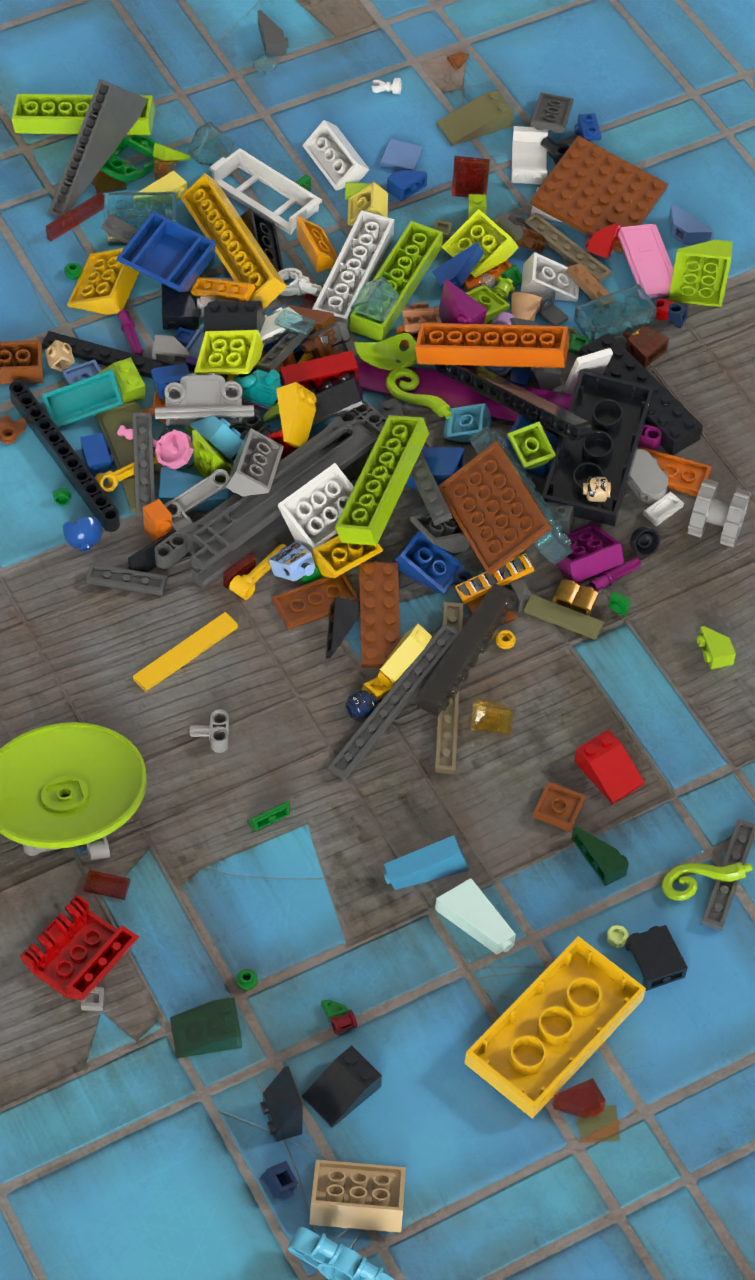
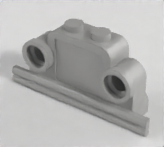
M193 373L187 374L181 378L180 383L173 382L168 384L164 391L165 407L155 408V420L165 419L166 426L190 425L192 422L210 416H215L219 420L224 418L229 424H241L243 417H254V405L242 406L241 385L235 381L225 383V379L215 373L199 376Z

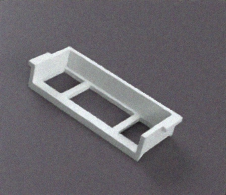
M240 148L229 157H222L209 167V170L212 171V179L218 182L225 194L272 221L277 227L290 235L297 228L298 217L307 220L314 213L319 212V204L322 203V199ZM237 168H240L252 177L235 189L224 182L223 179ZM259 180L289 200L272 212L242 192ZM295 203L302 207L289 218V222L279 216Z

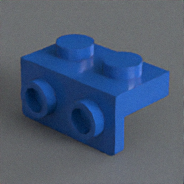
M578 114V122L574 127L575 134L590 142L601 140L602 136L596 114Z

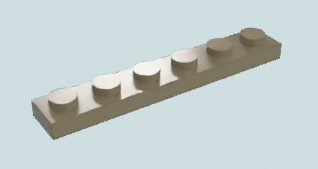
M533 214L524 222L529 229L541 233L544 236L542 241L572 265L581 263L600 284L611 276L612 271L538 214Z

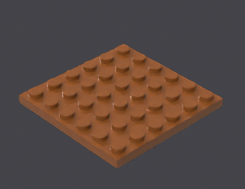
M578 135L531 198L529 204L581 233L592 237V234L614 223L621 225V227L642 225L669 184ZM617 237L613 250L622 254L623 248Z

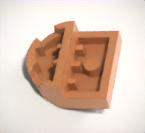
M412 303L408 309L403 308L405 332L418 333L421 323H442L439 317V308L437 306L431 308L428 306V303Z

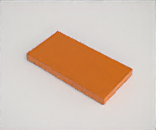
M639 447V449L646 450L652 457H655L660 469L667 473L669 478L668 489L697 497L704 479L709 478L712 466Z

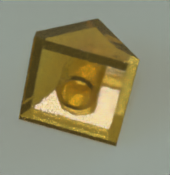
M475 698L471 729L511 735L514 710L496 701Z

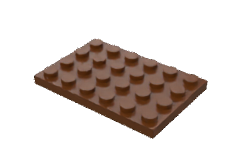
M497 441L438 486L449 510L489 575H493L553 529L501 444Z

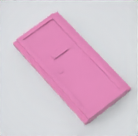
M646 224L621 227L618 238L641 298L649 299L669 296L673 266L657 226Z

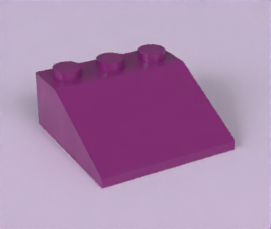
M445 280L439 305L441 322L450 324H484L487 308L449 280Z
M593 523L574 530L570 534H564L543 543V547L564 577L576 583H580L591 576H598L601 572L615 569L617 566L624 564L621 543Z

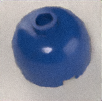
M79 518L77 523L72 524V521H68L63 524L65 540L70 546L80 549V551L91 550V547L95 546L101 539L102 524L101 520L98 522L97 518Z

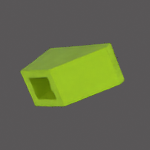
M705 626L700 627L697 643L699 647H702L704 660L706 663L708 662L710 669L733 665L736 652L730 638Z

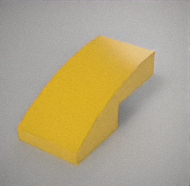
M379 671L378 676L364 683L361 690H365L369 694L372 693L376 701L387 695L396 682H392L382 671Z

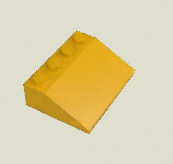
M124 248L91 253L82 274L67 303L68 307L104 315L118 314L124 309L139 275V271L116 261Z

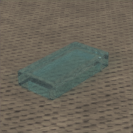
M283 309L274 320L275 325L306 337L316 326L315 320Z

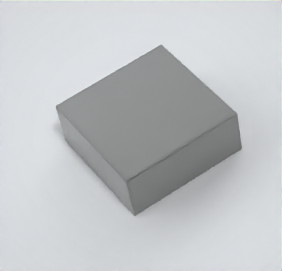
M95 987L84 1001L81 1000V1010L103 1011L104 987Z

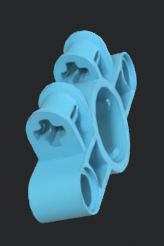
M298 1227L288 1246V1250L293 1255L317 1268L329 1280H394L383 1273V1267L378 1268L367 1261V1258L362 1257L352 1249L326 1238L324 1233L319 1236L307 1228Z

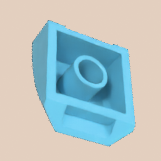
M486 403L450 408L449 411L452 415L450 418L445 419L443 438L459 442H485L490 440L492 421Z

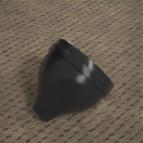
M639 527L631 534L630 544L638 555L649 556L658 549L660 536L653 528Z

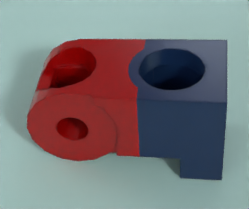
M661 298L656 301L651 309V315L655 319H664L674 323V327L682 328L687 319L688 305Z

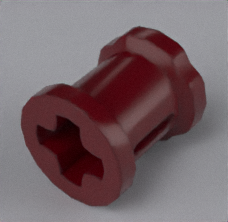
M347 1010L346 1014L337 1017H330L331 1026L336 1035L349 1028L356 1029L358 1027L352 1010Z

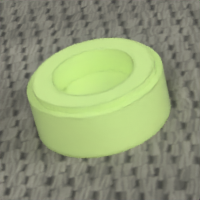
M612 926L607 932V942L616 948L626 945V940L629 936L628 931L623 926Z

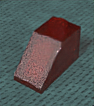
M592 1078L553 1095L552 1106L555 1110L585 1119L590 1116L596 1117L604 1111L605 1098Z

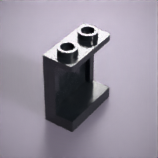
M666 925L661 927L654 926L646 932L633 933L627 938L625 948L627 951H631L644 977L643 986L646 988V991L685 978L688 967Z

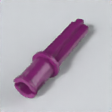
M121 310L117 314L121 323V330L125 333L132 354L142 356L143 349L134 329L135 324L131 321L129 312Z
M633 558L610 572H603L602 576L591 580L589 586L597 592L606 586H612L614 581L640 568L641 563L638 558Z

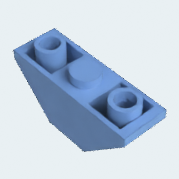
M671 205L669 223L672 237L685 245H695L713 240L714 230L676 205Z

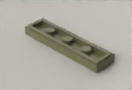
M531 594L524 608V613L597 640L604 626V622L533 594Z

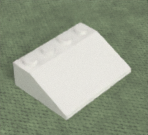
M336 463L277 505L295 542L299 541L311 554L313 549L338 535L335 528L336 523L354 488Z

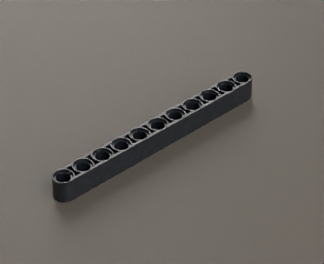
M435 364L437 371L536 423L540 422L542 426L571 441H577L592 434V427L588 421L480 366Z
M13 381L9 385L12 404L23 419L26 420L28 426L93 515L98 519V522L101 520L102 527L108 532L118 530L120 527L118 509L26 384L22 381Z

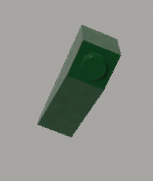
M577 826L573 828L571 839L605 886L626 876L629 863L624 855H621L616 848Z

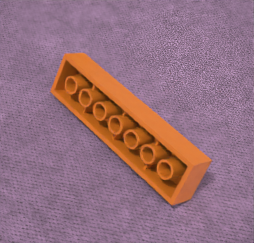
M421 323L415 345L417 364L565 368L569 348L568 326Z

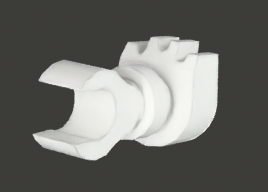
M394 78L393 84L391 82L385 83L380 80H374L372 92L379 93L385 90L390 92L392 90L393 94H401V78Z

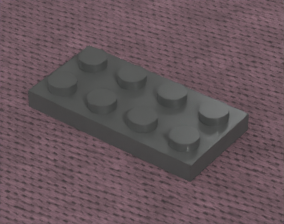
M541 92L530 127H534L537 130H551L553 133H564L574 99Z

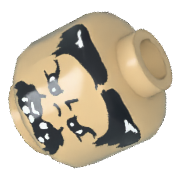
M589 477L587 483H583V495H587L588 501L605 502L607 497H610L611 482H608L606 477Z

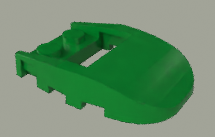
M145 135L125 136L100 171L123 182L139 180L151 173L161 161L153 156L154 144L158 142ZM129 146L151 158L152 161L146 163L142 169L138 170L116 156Z

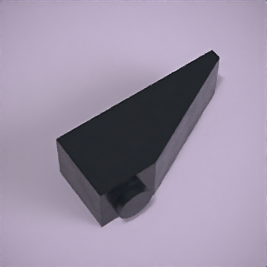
M336 597L330 604L326 658H331L354 623L359 620L361 612L358 609L359 601Z

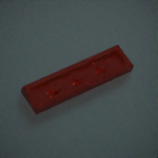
M101 192L46 225L47 239L50 242L105 209V195Z

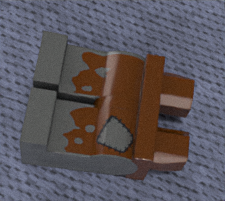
M504 211L496 224L512 237L514 241H517L516 244L519 247L542 253L547 246L542 241L544 236L535 230L529 229L524 224L526 219L523 216Z
M336 321L315 332L313 335L307 336V340L301 344L302 351L305 354L312 352L313 357L308 360L352 350L354 356L357 355L352 340H349L351 337L345 322Z

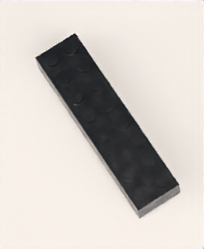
M610 333L580 348L579 357L611 348L613 355L603 375L654 387L653 399L645 425L654 426L661 430L660 445L670 455H675L700 440L703 425Z

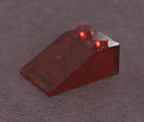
M455 156L451 196L469 198V194L487 196L490 159Z

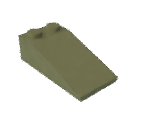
M497 89L482 94L438 120L437 126L449 143L454 146L512 127L514 110Z

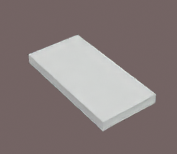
M611 348L578 357L566 380L562 393L574 394L581 370L603 375L613 355Z

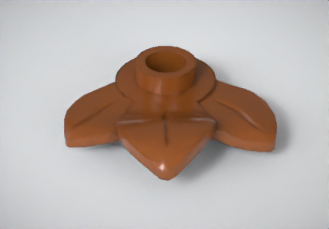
M6 414L0 419V441L4 444L14 443L18 439V435L26 430L25 419H19L14 422Z

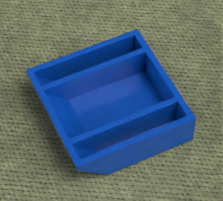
M153 211L119 254L116 261L179 292H188L215 256L216 242Z

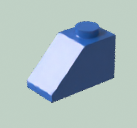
M400 170L388 177L387 191L402 202L427 186L428 173L424 171Z

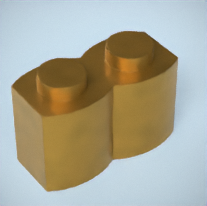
M562 579L553 597V602L590 616L597 601L598 592L591 587L579 586L572 580Z

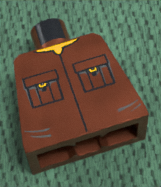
M647 326L641 327L636 332L629 327L623 333V336L627 339L626 350L644 368L667 351L669 338Z

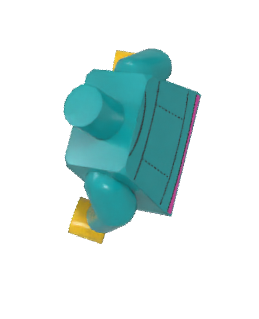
M272 369L267 373L262 370H256L245 377H240V374H228L227 381L233 380L241 385V399L243 401L270 410L276 399L278 400L276 389L282 387L278 371Z

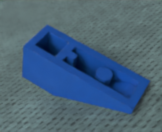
M478 242L433 270L432 273L442 288L444 287L445 280H449L459 288L482 258L484 252Z

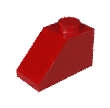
M614 223L592 234V237H589L586 242V251L609 260L621 225Z

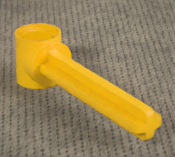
M154 451L153 464L158 463V459L156 457V451ZM134 462L114 472L110 470L106 473H99L95 479L104 491H113L118 486V482L134 475ZM107 478L108 484L104 487L103 480Z
M280 544L248 575L235 576L229 585V590L244 600H248L255 591V583L271 569L268 559L287 546Z

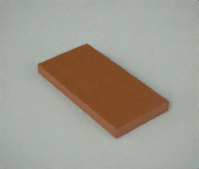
M343 573L336 578L324 577L273 596L272 603L287 629L290 630L329 615L330 604L336 597L359 601V598Z

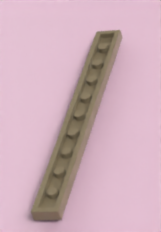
M444 602L443 624L461 632V638L440 663L435 773L455 774L464 603Z

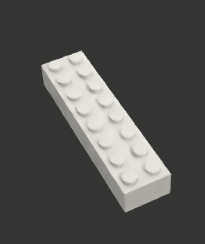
M363 210L360 211L312 309L334 313L335 322H345L347 329H349L350 315L369 287L394 235L395 219Z

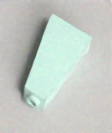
M471 878L436 898L435 909L438 913L496 955L503 951L507 952L514 946L516 934Z

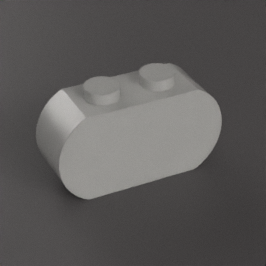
M638 449L628 485L640 502L652 505L666 495L669 478L667 473L660 469L655 457H652L646 450Z

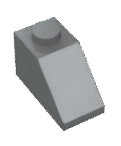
M155 335L152 349L154 360L173 365L186 364L189 351L174 336Z

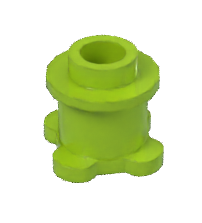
M499 276L496 279L498 284L493 287L492 291L506 300L509 296L508 293L514 292L515 287L510 278L505 279Z

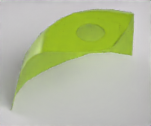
M401 333L379 342H354L356 352L360 358L370 365L381 369L396 370L412 366L417 362L416 341L409 333ZM402 340L409 342V348L406 351L400 349Z

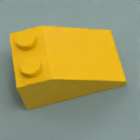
M294 382L277 388L276 392L284 441L298 449L308 441L316 412V396L307 388Z

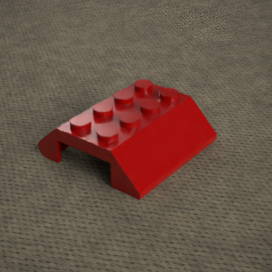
M75 895L70 904L65 906V910L74 921L71 923L64 914L59 913L56 916L57 919H53L42 931V934L37 937L38 942L46 950L44 954L36 945L30 944L28 949L20 955V959L37 978L67 999L84 1001L139 939V936L123 925L116 929L91 912L88 901L79 895Z

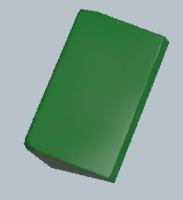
M289 801L280 803L248 819L247 823L253 832L288 816L290 814Z

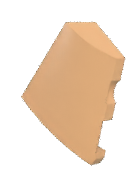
M512 292L511 314L519 319L535 321L542 297L524 292Z

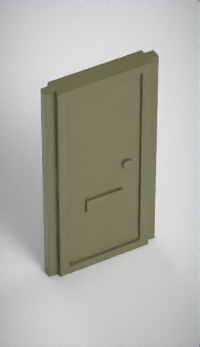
M138 402L127 403L95 415L105 440L108 439L110 454L113 456L117 470L134 462L133 439L128 440L125 436L120 437L117 431L121 425H124L127 429H133L132 413H141ZM159 462L154 464V475L161 473V467L165 466Z

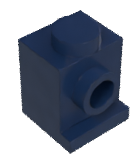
M287 1161L268 1168L260 1177L261 1181L266 1183L274 1200L281 1197L282 1201L294 1195L293 1191L299 1185Z

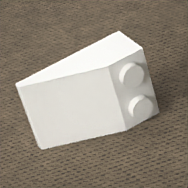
M534 252L523 264L521 291L544 298L554 291L556 293L555 300L577 302L579 285L566 273L568 267Z

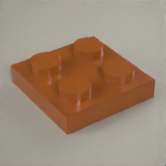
M548 781L532 818L571 832L586 801V796Z

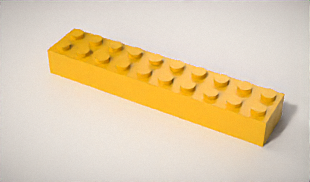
M204 173L180 198L205 237L216 242L215 252L235 282L250 283L256 287L249 300L261 301L264 310L287 286L218 182Z

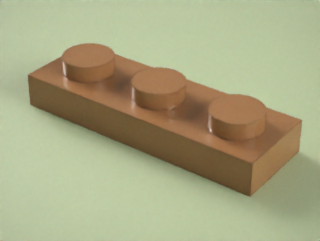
M578 263L568 267L566 273L599 308L613 303L614 298L585 266Z

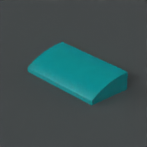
M112 369L42 394L48 416L57 428L124 405L119 383Z

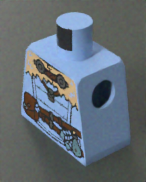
M299 541L294 542L268 559L274 576L291 581H297L305 575H312L316 567L311 552Z

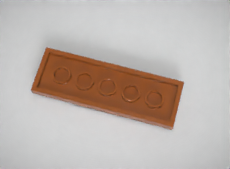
M363 562L359 564L361 668H381L401 640L398 562Z

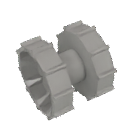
M704 479L696 498L687 534L701 538L707 523L723 527L720 544L734 548L746 515L751 492L737 488L731 503L715 499L718 482Z

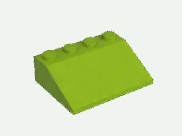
M711 240L677 249L668 300L678 303L722 307L732 259L733 241Z

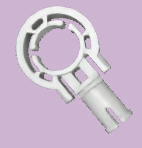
M286 268L278 272L283 281L289 279V276L295 279L289 283L290 285H286L287 288L279 294L281 296H300L307 293L318 297L322 290L320 285L310 283L309 277L303 276L302 272L296 268Z

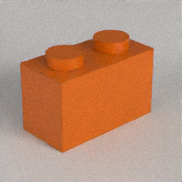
M160 499L143 507L144 531L153 542L172 531V514Z

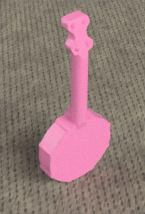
M121 425L117 434L120 437L125 436L126 439L132 440L133 429H127L124 425ZM173 430L161 436L159 441L153 439V447L156 448L158 462L173 470L187 464L194 451L191 437L181 431Z

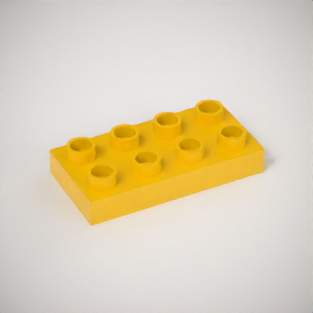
M578 936L468 1049L465 1056V1065L533 1119L643 1001L646 988Z

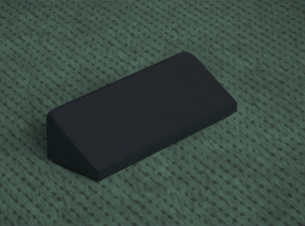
M176 530L168 532L128 557L129 570L149 572L157 567L155 563V547L176 532Z

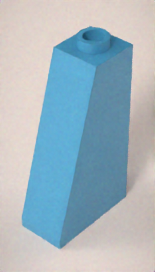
M161 467L159 499L165 505L168 501L178 497L205 478ZM226 488L193 510L212 511L233 496V492H229V489ZM171 507V508H169L168 510H178V509H176L175 507Z
M453 835L385 863L386 872L383 875L387 884L391 883L394 889L398 890L469 871V867Z

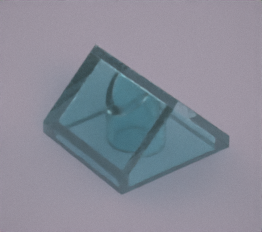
M384 277L366 283L352 304L351 310L384 322L398 301L399 294Z

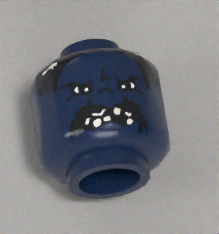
M361 690L348 697L345 707L350 717H355L359 720L369 716L374 711L377 701L372 693L369 694L367 691Z

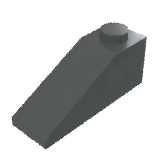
M257 10L258 27L266 57L286 55V48L289 47L288 38L284 37L283 30L261 10Z

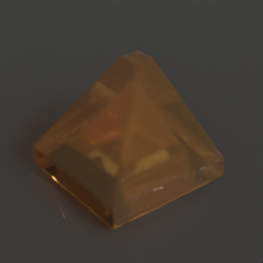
M459 52L448 56L447 60L455 70H459L469 58V54Z

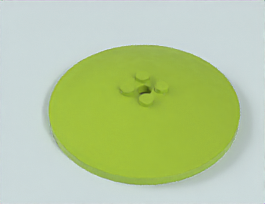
M89 723L52 724L33 729L14 738L0 749V833L8 839L23 845L36 848L61 849L84 845L114 832L132 817L139 808L146 792L147 774L140 752L131 741L116 731ZM64 794H69L68 797H61Z

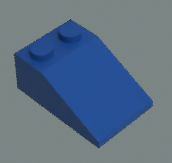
M420 530L408 539L392 561L398 562V569L406 576L442 595L452 584L454 575L464 567L445 549L434 545Z

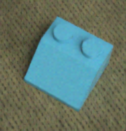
M210 416L192 422L189 425L194 430L196 429L215 449L230 460L238 452L243 441L239 438L241 434L234 428L230 429V424L224 418L219 420L215 416Z

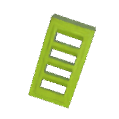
M159 143L154 144L153 156L160 160H190L188 154Z

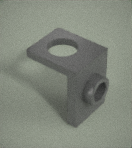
M553 291L541 299L539 315L551 325L560 326L569 317L554 305L556 293Z

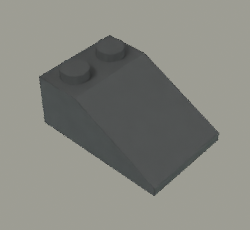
M429 513L411 516L409 519L434 545L451 553L467 551L470 545L453 515L452 519L436 526Z

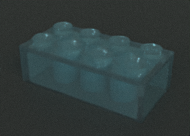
M176 192L104 193V222L111 214H114L139 230L153 211L176 222Z
M640 284L577 305L574 322L583 335L590 339V343L607 333L616 337L622 335L629 327L636 330L653 324L657 308Z

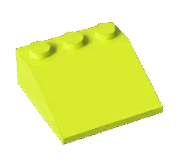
M479 209L441 246L453 258L478 242L484 255L470 273L475 278L507 261L519 248L512 237Z
M259 330L205 331L194 374H249L260 360L264 347Z

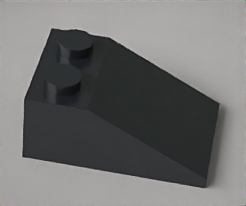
M351 1045L329 1065L302 1095V1098L333 1128L381 1087L382 1075Z
M289 1066L284 1067L263 1092V1102H260L263 1115H267L269 1122H267L270 1135L274 1134L277 1142L302 1134L303 1105Z

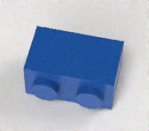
M103 433L80 437L85 464L93 477L99 473L110 471L111 465H114L112 454H108L110 446L108 439L104 440Z

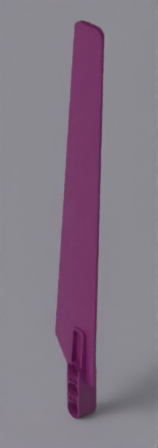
M355 357L361 389L391 395L386 386V379L393 370L372 366L361 358ZM406 367L417 373L419 384L416 389L405 392L439 397L450 408L486 403L491 418L515 423L520 415L438 371ZM401 377L395 383L400 388V381L411 382V379ZM520 386L567 411L569 410L573 394ZM645 425L639 447L657 451L660 448L661 430L654 426ZM542 426L544 429H546V430H548V431H552V430H550V429H548V428Z

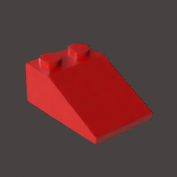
M609 729L576 749L574 762L612 805L644 785L645 782L623 745Z

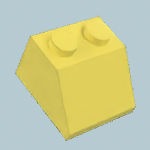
M373 182L348 198L347 224L353 226L361 210L388 217V193Z

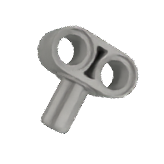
M222 709L213 711L210 716L209 725H191L189 727L190 736L209 737L210 746L213 751L218 753L226 751L229 746L228 713Z

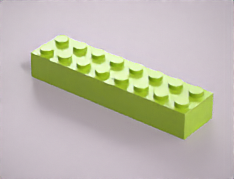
M17 94L11 118L15 133L79 134L93 95ZM140 95L147 98L141 116L126 135H151L155 116L153 95Z
M410 221L351 313L349 331L378 342L386 338L403 308L440 252L443 244V232Z
M388 416L336 523L335 528L341 543L377 546L429 435L423 417Z

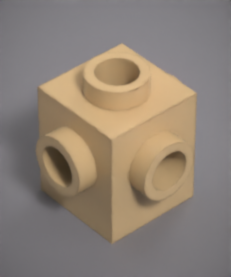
M55 340L45 350L49 367L59 372L68 369L75 362L72 348L67 343Z

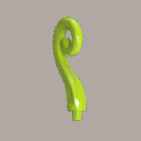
M408 368L393 370L388 374L386 386L392 396L406 403L428 407L439 417L444 416L447 419L451 417L450 406L441 398L433 395L405 392L414 390L418 386L419 377L416 372ZM401 377L411 379V382L400 381V388L395 383Z
M741 862L723 867L703 863H685L672 868L665 874L662 880V891L671 900L684 901L693 897L697 891V881L691 876L684 875L698 874L720 881L732 882L746 878V873L753 871L750 863L742 865ZM679 878V883L681 885H688V888L684 891H677L673 888L674 881Z

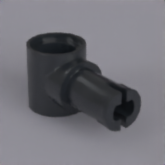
M548 136L541 141V146L546 148L550 155L554 157L556 165L569 149L567 144H556Z

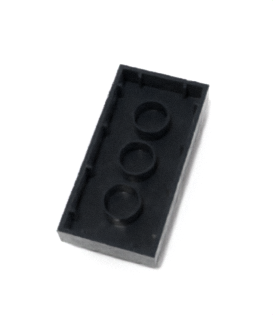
M581 370L568 411L588 421L592 427V434L577 441H571L560 436L555 452L556 456L553 458L541 500L574 506L575 517L615 527L652 403L654 387ZM589 477H606L608 482H611L610 497H607L605 502L588 501L587 495H583V483H587Z

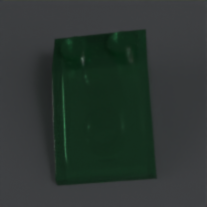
M234 997L212 1000L170 1017L176 1059L242 1048L241 1031Z

